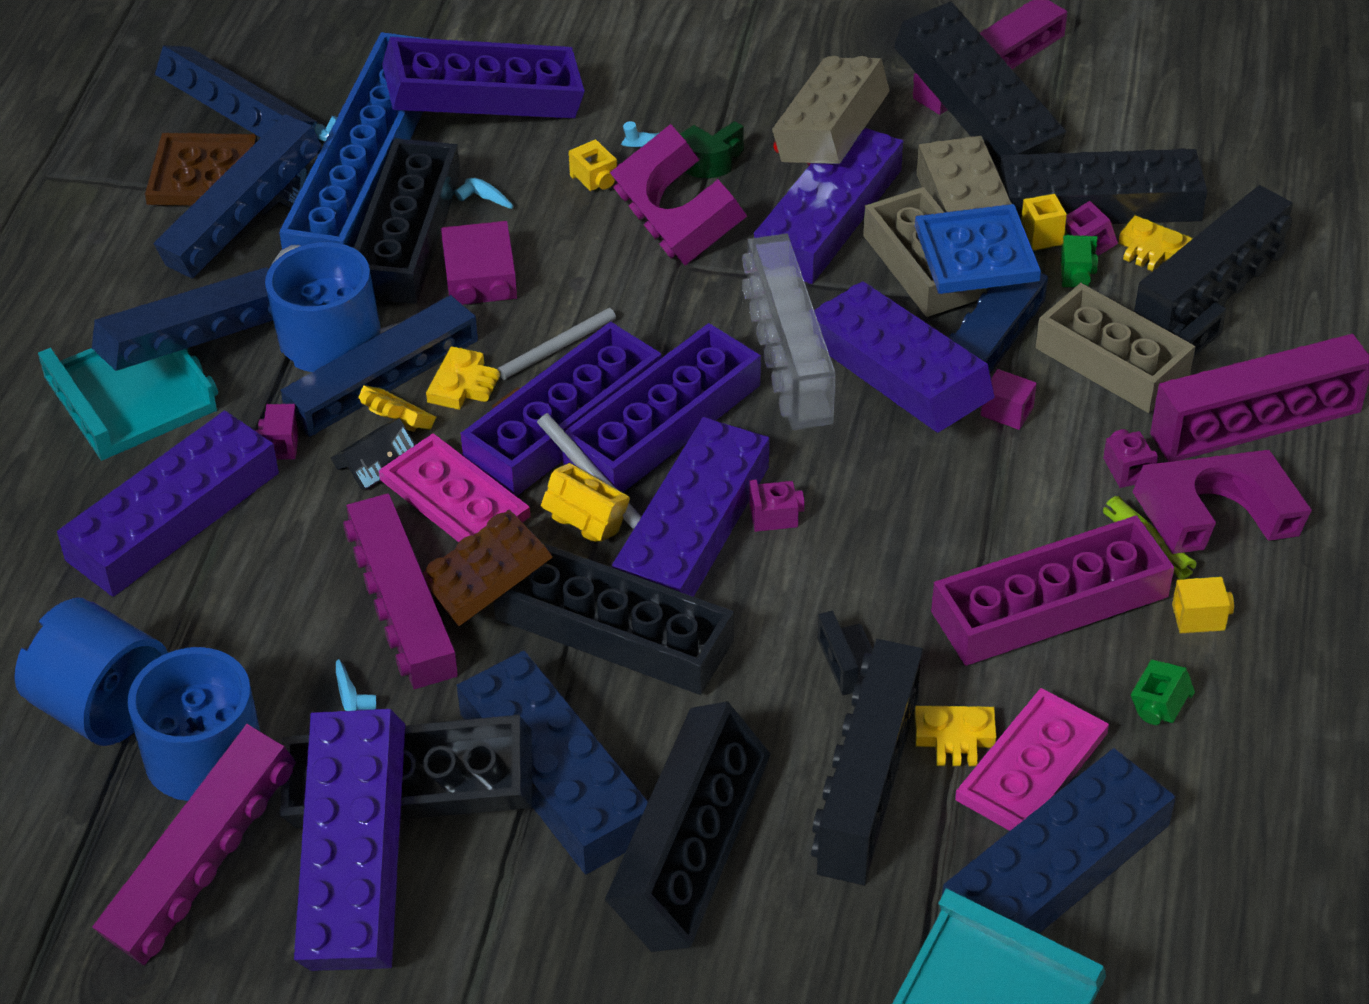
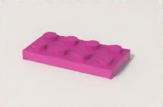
M434 433L379 469L380 481L458 542L469 535L476 534L487 525V522L493 516L504 513L509 509L522 523L531 517L530 507Z
M1040 688L956 790L955 800L1010 831L1068 785L1108 733L1109 724Z

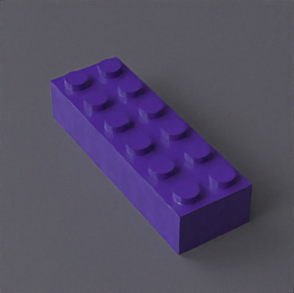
M390 37L382 64L393 110L575 118L585 92L572 47Z
M864 128L840 164L811 163L754 232V263L813 284L864 219L865 205L877 202L901 172L903 140Z
M864 281L851 286L847 291L830 301L824 302L820 307L808 313L816 347L937 433L995 398L986 362Z
M610 321L462 431L460 434L463 456L512 494L518 496L563 461L562 450L537 423L543 415L548 413L564 431L659 361L662 358V353Z
M708 323L564 432L612 485L623 493L684 446L703 417L716 421L760 386L761 355ZM562 451L563 464L571 463L576 466Z
M224 410L57 530L65 561L114 597L278 475L279 471L274 444Z
M703 417L611 567L694 597L749 502V480L757 479V484H760L769 468V437Z
M391 709L311 713L294 961L310 971L392 968L405 723Z

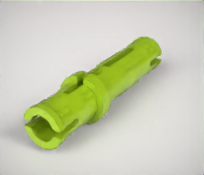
M1114 496L1106 503L1113 510L1104 507L1103 514L1114 522L1135 515L1138 516L1173 564V573L1178 579H1186L1193 573L1187 566L1189 565L1192 569H1195L1196 561L1184 552L1172 554L1157 529L1125 503L1120 496Z

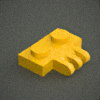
M1135 215L1121 231L1118 244L1128 247L1124 253L1123 260L1131 262L1137 255L1135 265L1143 267L1150 260L1147 270L1153 272L1162 262L1169 259L1193 238Z
M451 346L426 392L427 403L460 410L466 398L486 402L501 374L495 368L483 366V353Z
M363 385L358 397L360 402L368 406L371 412L387 418H400L405 428L412 432H415L417 428L431 430L436 416L382 388Z
M915 706L916 747H936L937 766H945L946 753H952L953 766H961V754H968V766L976 767L977 748H992L996 743L994 707Z

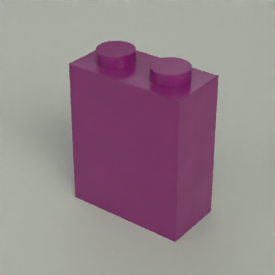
M507 221L441 228L449 296H453L462 305L517 299L515 269Z

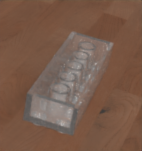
M788 233L748 239V253L742 255L744 272L747 274V279L742 280L743 294L745 299L751 300L749 309L752 322H758V342L760 345L765 344L766 347L764 348L767 369H773L772 385L774 392H780L781 394L779 405L782 417L788 416L792 430L833 424L836 373Z

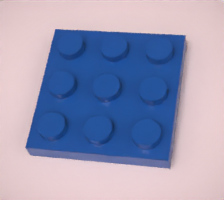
M1014 204L915 216V229L938 294L1040 281V267Z

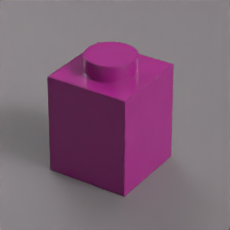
M997 369L991 378L995 398L982 405L981 416L1020 430L1034 408L1037 383Z

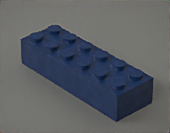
M523 650L457 684L460 715L464 720L520 715L532 729V807L582 872L587 875L626 853L648 801L528 654Z
M1113 748L945 882L942 895L947 888L1040 934L1170 825L1176 796Z

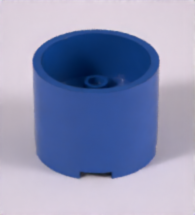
M311 243L288 251L279 257L269 268L265 285L280 351L294 362L296 368L313 372L381 333L369 264L358 250L340 243Z
M72 598L56 605L39 620L43 627L33 639L29 649L21 648L15 668L17 691L29 703L94 744L100 746L116 744L134 733L128 710V694L134 679L145 666L156 658L167 654L168 651L160 641L94 602L87 601L84 598Z
M192 647L164 654L150 662L139 672L129 690L128 710L146 774L158 790L175 799L188 801L246 724L260 731L250 682L245 669L236 659L219 650Z

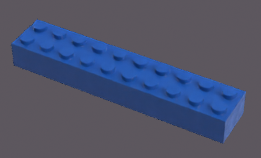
M380 33L279 231L282 250L290 245L303 246L318 242L340 243L354 248L394 138L410 140L423 111L392 109L382 65L389 38L420 37Z

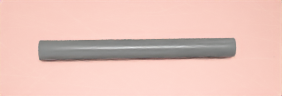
M607 308L498 367L497 370L501 374L500 377L506 380L603 327L610 321H614L616 319L614 311L611 308Z
M548 413L537 421L538 425L576 467L615 488ZM628 503L623 519L634 530L641 515Z

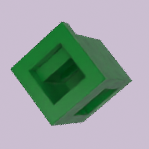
M1063 235L1060 258L1062 287L1075 288L1080 283L1089 287L1091 274H1097V236Z
M1151 659L1132 691L1131 698L1142 720L1151 725H1159L1161 720L1173 723L1188 697L1192 698L1195 690L1185 667Z

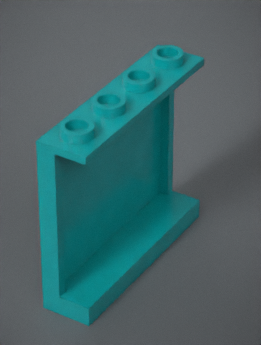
M51 348L38 352L44 378L101 461L217 411L214 397L218 395L217 386L211 376L205 377L199 360L195 355L190 357L187 348L115 371L92 348L61 361Z
M946 888L938 903L941 912L892 1004H1092L1106 978V973L1103 965Z

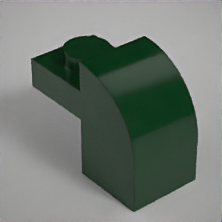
M733 121L713 136L695 125H692L680 134L699 159L698 162L685 171V173L694 177L717 178L730 173L731 159L739 156L744 151V126L736 121Z

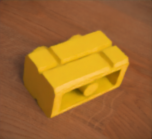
M571 463L561 466L552 472L547 486L548 490L544 494L541 507L551 512V517L555 521L577 527L582 530V536L591 541L602 542L616 535L620 529L623 514L626 512L630 501L629 496Z

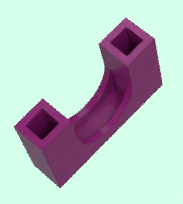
M670 124L612 170L610 174L617 182L613 188L622 200L626 202L631 199L632 203L628 206L640 221L643 218L648 220L643 225L656 240L660 236L662 237L663 241L659 245L670 259L677 256L685 266L747 217V215L719 179L683 206L673 209L659 208L661 197L670 183L699 161L688 143Z
M1270 450L1143 465L1132 491L1172 554L1205 550L1216 525L1215 520L1198 494H1217L1239 503L1249 512L1268 541L1300 536L1312 511Z

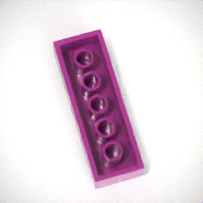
M1349 334L1159 383L1150 435L1167 461L1173 462L1360 413L1369 383V354L1354 334Z
M1135 515L935 581L931 612L964 665L967 666L1169 597L1174 566L1138 516Z

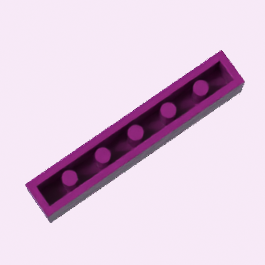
M1031 0L995 24L982 30L980 34L1008 66L1013 69L1065 36L1067 10L1049 0ZM914 73L913 99L939 115L946 112L947 108L922 79Z
M389 493L346 505L349 520L343 521L344 531L348 542L355 541L356 546L353 547V552L358 568H366L367 572L363 573L369 595L375 593L377 599L374 600V606L380 622L387 621L388 626L384 627L389 647L390 649L396 647L399 654H396L395 657L401 677L408 675L413 690L458 677L455 651Z
M246 724L92 928L109 943L145 966L148 960L162 949L166 936L175 924L184 919L188 914L191 903L202 888L208 886L213 881L217 868L226 856L239 846L242 835L253 820L263 814L268 800L277 788L285 784L290 778L293 767L297 762L287 749Z

